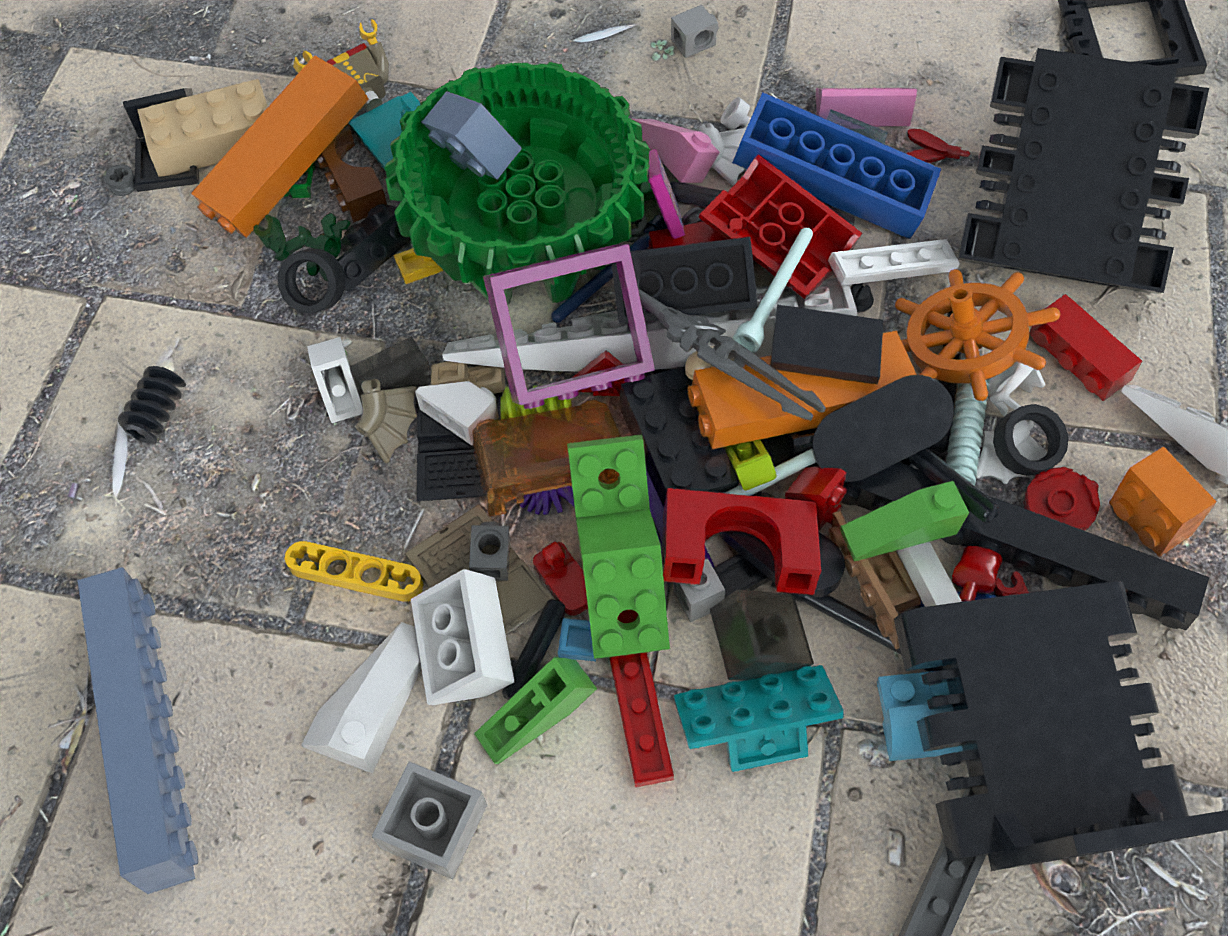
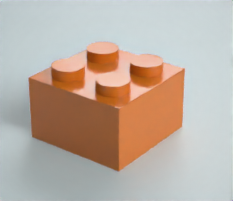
M1163 446L1128 469L1109 504L1113 507L1115 514L1133 528L1138 534L1140 541L1160 557L1192 536L1217 501Z

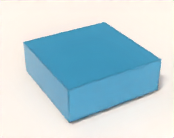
M563 618L558 657L596 662L593 656L590 622L588 620Z

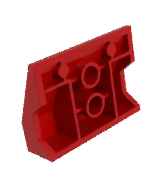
M759 154L754 158L738 182L728 192L723 190L698 217L726 239L751 237L753 260L774 276L777 274L801 229L810 228L813 232L812 239L786 284L803 299H806L834 273L828 261L831 253L853 250L863 234Z

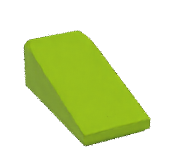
M761 440L724 447L743 490L747 491L776 479L777 474L771 457Z

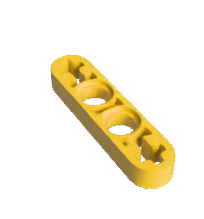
M307 541L296 542L285 552L284 559L290 572L298 578L402 602L411 601L412 598L423 591L424 584L420 572L416 567L409 564ZM305 554H308L311 561H303L301 566H299L296 558L302 559ZM343 560L347 563L345 570L341 574L331 575L327 572L328 566L333 561ZM314 562L319 563V570ZM369 568H377L381 571L378 580L372 583H366L361 580L364 571ZM390 572H391V575H392V577H393V580H389V573H390ZM407 577H411L413 585L407 584L405 589H401L399 582H405Z

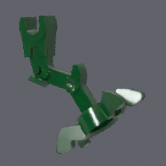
M329 213L321 220L324 233L320 234L317 238L312 237L309 229L300 225L298 227L299 235L286 241L279 219L267 214L265 216L268 221L267 229L255 225L254 232L266 248L276 253L274 259L278 261L285 260L293 252L303 247L322 249L337 258L341 250L340 239L342 238V231L347 230L351 222L343 220L336 223V216ZM315 262L306 263L307 272L310 276H316L320 272L323 279L328 282L325 271L319 264Z

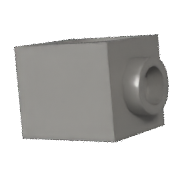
M703 5L671 17V40L685 58L716 45V32L719 29L718 22L715 16L709 14Z
M705 559L700 585L674 582V593L690 622L724 608L725 589L708 559Z

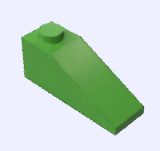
M954 481L917 490L842 525L840 531L855 562L956 535L967 518L969 511Z
M554 657L474 734L494 764H500L569 716L597 688L576 659Z

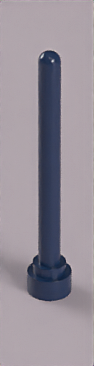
M656 215L647 223L644 235L629 247L630 251L647 249L649 247V232L668 229L662 216ZM608 264L555 309L551 314V319L555 323L562 322L613 278L612 264Z

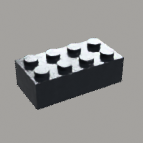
M751 237L630 251L638 290H642L668 308L671 307L687 315L758 308ZM616 262L611 264L619 324L629 323ZM642 308L645 321L659 319Z
M685 366L647 376L642 380L622 383L620 388L619 408L631 436L642 435L646 470L663 507L665 506L667 488L725 493L739 484V479L725 448L712 449L708 437H703L700 432L698 409L691 406L688 397V386L692 385L693 380L689 379L686 375Z

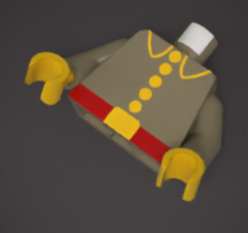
M371 19L373 32H365L361 23L359 26L360 36L368 41V47L362 43L326 61L357 80L369 98L362 107L367 111L382 105L381 99L386 95L384 85L388 82L389 62L381 42H377L378 27L373 19ZM303 51V58L308 63L313 56L308 51ZM295 57L293 67L299 73L305 65L301 64Z

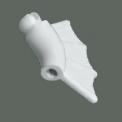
M707 123V127L702 124L698 131L708 135L713 146L720 152L711 168L715 169L734 186L737 183L738 176L747 170L732 163L746 128L719 132L711 123Z
M1023 420L1017 423L1013 430L1015 447L1027 459L1032 461L1040 460L1046 455L1047 451L1030 436V430L1034 426L1033 421L1027 422ZM983 431L981 438L982 451L977 466V475L975 476L977 479L980 477H993L1002 481L1003 484H1007L1009 480L1015 477L1035 478V475L1025 476L1016 474L1006 468L997 457L994 449V431Z

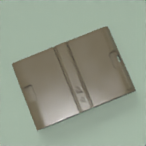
M479 504L405 552L407 559L420 572L421 578L429 588L463 569L469 570L471 525L493 522ZM487 545L481 552L486 555H492L500 548L495 545ZM510 546L508 581H496L506 635L542 611L548 600L554 599L523 559L521 560Z

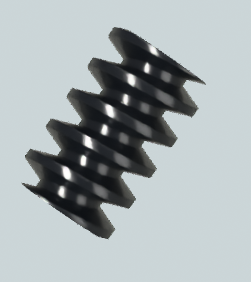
M147 367L144 370L143 378L137 383V389L131 393V400L126 402L125 411L118 416L119 425L129 436L147 444H156L157 438L151 432H163L164 427L158 421H169L170 415L165 410H175L176 404L171 399H181L182 393L176 387H185V381L179 375L164 367Z

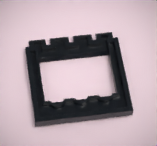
M1058 0L1074 54L1103 58L1088 8L1148 2L1166 58L1134 61V63L1177 69L1175 77L1204 74L1207 63L1185 0Z

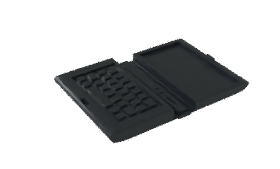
M502 392L494 394L497 400L499 418L473 445H470L421 411L417 400V502L505 495L504 431L501 424Z

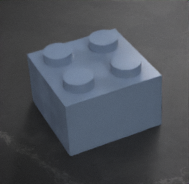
M448 91L445 92L422 121L430 131L429 138L443 149L446 147L452 153L449 158L453 163L463 170L468 167L479 177L485 174L498 179L522 149L481 103Z

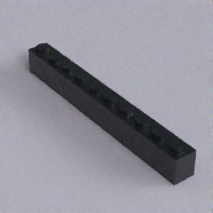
M897 462L865 479L853 482L845 481L843 487L847 491L841 503L850 506L857 505L872 512L917 490L937 484L919 469ZM989 495L986 496L999 506V514L990 523H984L969 511L967 518L956 535L941 538L944 542L951 545H962L964 547L978 546L993 550L1001 555L1002 561L1012 564L1015 569L1041 575L1059 586L1076 587L1122 581L1132 614H1143L1159 620L1166 627L1183 629L1185 631L1199 616L1210 578Z

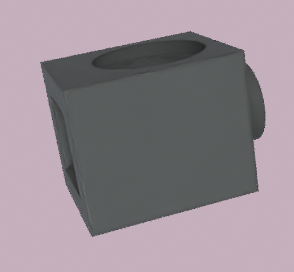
M497 522L471 525L469 570L494 577L495 581H508L509 526H502ZM487 545H495L500 548L492 555H486L481 552Z

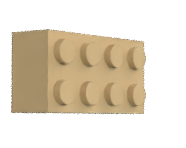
M255 79L138 109L147 148L158 176L190 171V166L193 165L199 169L217 164L268 108L260 81Z

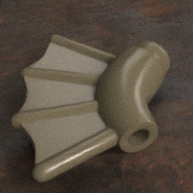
M378 379L363 381L361 384L364 392L361 395L363 414L355 428L362 435L370 439L383 462L389 463L394 450L400 445L408 443V428L413 420L417 418L414 408V396L417 388L415 386L381 390V384Z

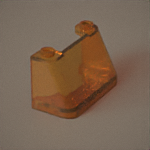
M589 400L578 406L498 421L487 419L478 423L477 427L472 430L471 438L488 516L506 514L505 505L513 499H516L517 504L524 503V495L572 486L567 444L621 437L608 405L598 400ZM605 469L599 474L598 479L600 482L612 484L618 479L619 473L614 469Z

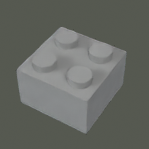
M409 761L372 834V838L380 849L453 880L487 807V803L482 791Z

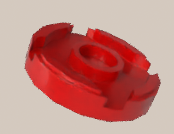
M1066 467L1051 468L1037 474L1028 485L1023 500L1024 509L1087 531L1096 520L1100 508L1098 491L1091 480L1085 475H1080L1077 472H1073V469Z

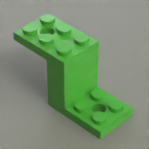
M642 435L568 443L578 542L585 580L594 659L670 649L661 547L649 507ZM605 469H614L619 473V477L612 484H604L599 481V474ZM624 610H634L638 613L636 620L631 623H622L617 619L618 615Z

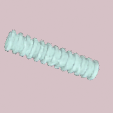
M991 378L985 380V381H986V385H987V390H988V392H989V387H990L989 383H990ZM958 383L946 464L975 486L988 397L984 401H978L974 398L971 383Z

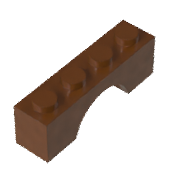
M348 123L319 155L316 161L320 169H327L328 172L324 173L331 191L337 189L339 193L335 195L342 213L348 211L354 223L367 218L368 212L373 207L379 204L387 205L384 190L372 167H356L342 161L346 153L355 146Z

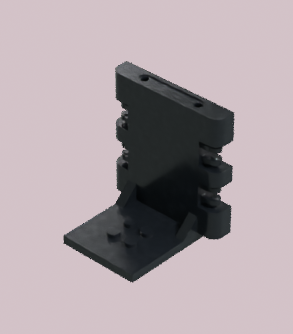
M1038 48L1030 61L1000 57L990 107L1002 111L1021 113V116L998 113L994 115L993 122L1002 126L1018 127L1017 136L993 134L990 135L989 139L991 144L1011 147L1014 150L984 145L980 149L976 174L1007 180V183L981 180L979 188L988 192L1004 193L1002 204L988 200L977 201L975 208L998 213L1000 217L967 214L958 260L1145 293H1164L1174 247L1139 242L1140 237L1165 240L1167 233L1161 229H1150L1142 226L1144 217H1151L1157 220L1170 219L1171 211L1147 206L1148 203L1162 206H1181L1184 204L1189 178L1154 173L1155 171L1180 173L1181 170L1179 163L1157 160L1159 150L1173 153L1185 152L1186 144L1184 142L1164 139L1162 136L1189 139L1199 135L1209 88L1174 83L1177 69L1068 52Z
M1122 581L921 607L905 611L894 618L905 671L943 666L944 670L921 675L924 685L932 686L947 682L950 695H937L928 699L929 709L953 707L954 710L927 716L917 721L923 751L962 746L963 751L940 756L942 765L955 766L966 762L969 777L966 778L963 776L951 778L950 781H946L947 790L956 791L972 788L973 796L955 798L936 804L948 861L988 854L991 871L1228 830V810L1189 816L1174 764L1150 768L1143 767L1142 761L1162 758L1160 748L1148 747L1139 750L1135 736L1144 737L1155 732L1153 723L1132 725L1131 720L1149 718L1160 712L1152 683L1121 686L1120 682L1140 678L1137 668L1129 667L1117 670L1114 658H1124L1133 654L1131 645L1110 646L1109 642L1127 640L1137 635Z

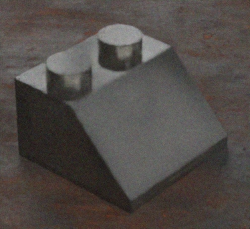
M736 590L710 608L728 680H752L767 674H781L814 664L794 595Z

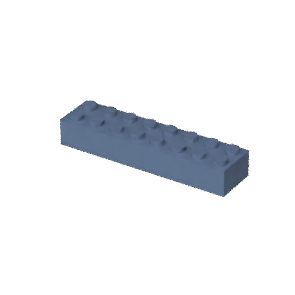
M121 567L77 580L119 872L120 876L146 894H150L194 880L193 865L198 864V854L192 840L189 841L187 827L192 825V819L188 805L185 802L182 803L180 789L185 788V778L179 765L176 766L174 753L179 751V744L174 730H170L168 717L173 716L171 701L168 695L164 694L162 683L167 681V674L163 662L158 660L156 649L161 648V640L155 626L152 627L151 616L156 613L154 602L150 594L143 593L139 580L137 578L132 579L127 571Z

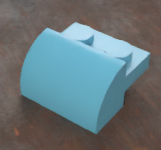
M929 672L878 677L877 687L884 717L882 725L889 761L936 757L963 751L962 746L925 752L922 747L917 721L927 716L954 711L953 707L930 710L927 700L933 696L950 695L947 682L932 686L924 685L921 675Z

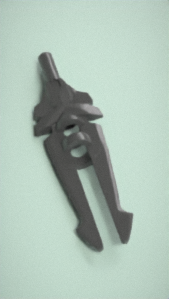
M638 290L642 308L659 318V321L667 329V337L672 342L680 343V347L684 351L689 352L694 348L698 351L697 356L763 395L781 404L782 411L810 421L813 417L811 412L743 369L745 365H748L817 411L825 412V406L813 391L798 388L737 341L728 336H720L726 332L725 329L709 323V320L702 316L687 315L671 307L668 308L642 290ZM709 341L715 345L714 348L708 345ZM729 354L735 358L733 361L727 358Z

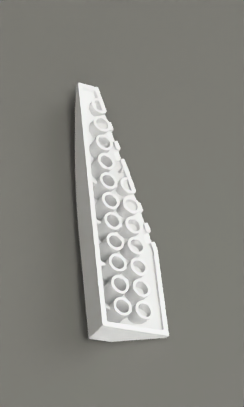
M837 278L827 279L806 299H803L786 285L763 326L765 338L759 350L754 354L759 358L771 355L777 304L857 316V309L849 285L840 286ZM769 286L756 287L758 306ZM757 308L695 316H702L708 319L709 323L725 329L726 332L720 336H728L733 339L738 327L750 321ZM617 311L571 319L572 326L557 328L555 322L543 324L541 329L527 334L522 329L513 330L522 369L579 372L605 350L623 364L637 361L629 323L619 324ZM659 319L645 321L655 370L685 366L688 357L696 350L692 348L689 352H686L680 347V343L672 342L667 337V329ZM493 335L448 342L442 354L444 361L504 368L499 342L494 340ZM710 341L708 342L709 346H715ZM729 354L727 358L731 359L734 357Z

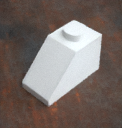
M341 337L307 346L311 367L331 423L363 414V406Z
M470 381L422 386L415 391L421 411L470 445H473L499 418L497 400L494 394L487 388H479Z

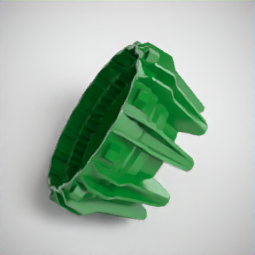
M553 62L539 65L508 63L486 69L475 67L463 71V75L454 81L451 80L436 89L425 100L420 102V106L418 105L414 111H406L399 120L402 130L401 134L390 144L393 159L385 165L387 175L385 180L390 200L401 201L394 212L400 234L411 238L416 255L431 257L454 281L462 280V283L471 282L487 300L488 296L483 276L619 244L630 239L631 222L640 220L644 216V194L636 187V184L648 180L649 147L642 142L641 124L628 118L630 115V104L623 96L613 97L609 93L608 88L601 87L596 82L579 73L564 70L562 64ZM446 91L481 103L522 148L498 179L485 174L479 177L468 167L465 170L461 169L451 161L449 156L452 153L446 147L444 149L439 147L429 138L430 131L422 121ZM606 265L594 267V269L602 270ZM586 270L544 279L543 283L552 303H559L570 297L579 276L586 274ZM513 287L504 289L507 306L511 301Z

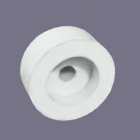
M740 97L735 98L724 110L720 122L730 130L736 129L739 125L747 128L751 119L747 115L750 105Z

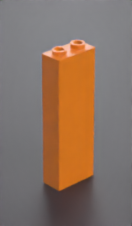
M314 55L192 191L191 194L200 203L197 208L210 220L217 217V223L230 234L237 231L247 238L254 230V226L259 225L369 100L357 80Z
M897 331L883 333L881 371L878 385L776 370L798 388L813 391L826 408L823 413L809 406L748 365L743 367V369L811 412L813 414L811 421L782 411L780 403L736 380L716 367L694 370L692 385L688 386V397L691 406L698 409V424L702 436H707L711 448L717 449L817 428L820 421L833 411L897 379L917 374ZM771 355L760 357L763 361L770 365Z

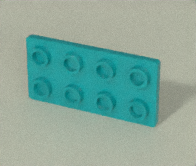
M412 92L403 96H397L349 122L351 129L384 170L386 163L393 159L390 144L400 136L402 131L399 120L406 111H414L418 105L420 106V101Z
M822 665L807 666L778 674H767L762 677L738 682L732 681L703 689H692L674 695L676 709L688 748L695 749L726 742L728 763L732 772L808 757L806 726L838 720L844 717L842 705Z

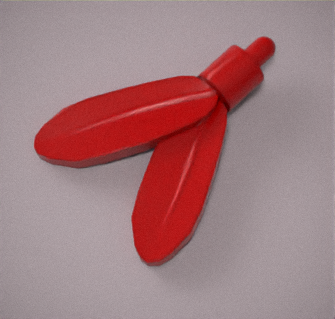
M913 128L907 131L909 139L924 149L911 151L906 154L924 162L932 163L943 160L946 157L960 159V156H970V152L961 150V146L948 145L942 139L922 129Z

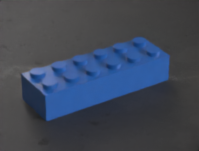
M763 92L732 162L748 169L754 158L759 154L818 200L908 239H911L925 217L941 172V168Z

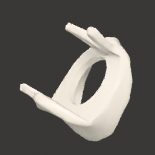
M1016 361L1006 371L991 378L988 398L999 409L1001 415L1006 416L1008 413L1006 405L1014 410L1021 407L1009 397L1013 390L1019 386L1024 391L1031 393L1033 387L1043 388L1045 382L1039 370Z

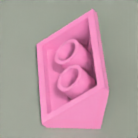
M816 88L817 116L843 127L910 126L917 89Z

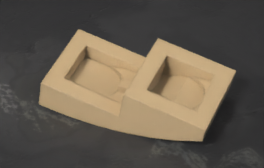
M447 361L432 365L431 385L470 381L479 388H487L493 394L501 393L505 388V371L502 367L480 365L468 368L465 363Z

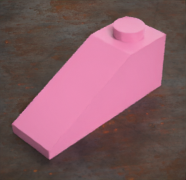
M632 119L642 126V140L646 141L651 150L656 149L662 163L680 183L703 182L720 153L713 146L708 135L700 131L686 129L653 119Z

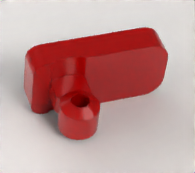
M554 541L542 548V551L534 555L533 565L554 598L565 605L566 614L570 616L579 615L587 610L584 574L577 561L562 542Z

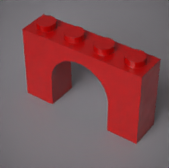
M667 488L663 512L662 543L664 582L700 585L705 562V541L720 532L741 531L759 538L771 550L775 563L776 592L814 595L821 573L816 502Z

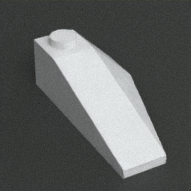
M1124 385L1121 391L1207 469L1216 472V479L1228 484L1227 422L1217 424L1214 422L1215 417L1211 416V413L1190 407L1184 410L1180 408L1181 403L1137 385Z
M401 622L318 710L301 744L303 748L373 774L422 669L415 626Z

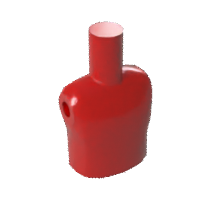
M967 546L964 548L961 559L955 566L952 574L953 584L962 588L959 596L962 602L975 600L977 592L990 594L994 591L998 571L1002 563L1000 554L978 546Z

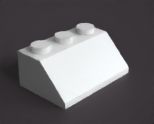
M463 569L411 599L428 705L486 697L514 683L494 577Z

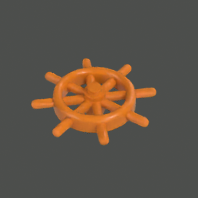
M953 269L948 275L950 287L936 292L920 305L905 298H899L895 302V308L898 311L911 316L907 326V339H902L901 341L906 352L911 353L914 362L922 370L919 375L949 383H971L974 398L978 401H984L988 397L985 380L1003 373L1016 361L1036 370H1041L1046 366L1044 357L1026 350L1029 339V327L1053 322L1060 317V311L1054 307L1026 312L1023 303L1013 294L1024 282V276L1020 272L1013 273L999 287L987 283L964 284L961 271ZM974 306H981V308L978 311L974 308ZM997 310L1007 316L1005 318L988 321L997 312ZM950 311H953L950 317L944 315ZM930 325L944 330L925 335ZM1011 331L1005 341L992 335ZM947 344L938 355L928 349ZM984 347L992 352L980 356L979 350ZM959 352L964 353L966 359L964 360H956L953 358Z

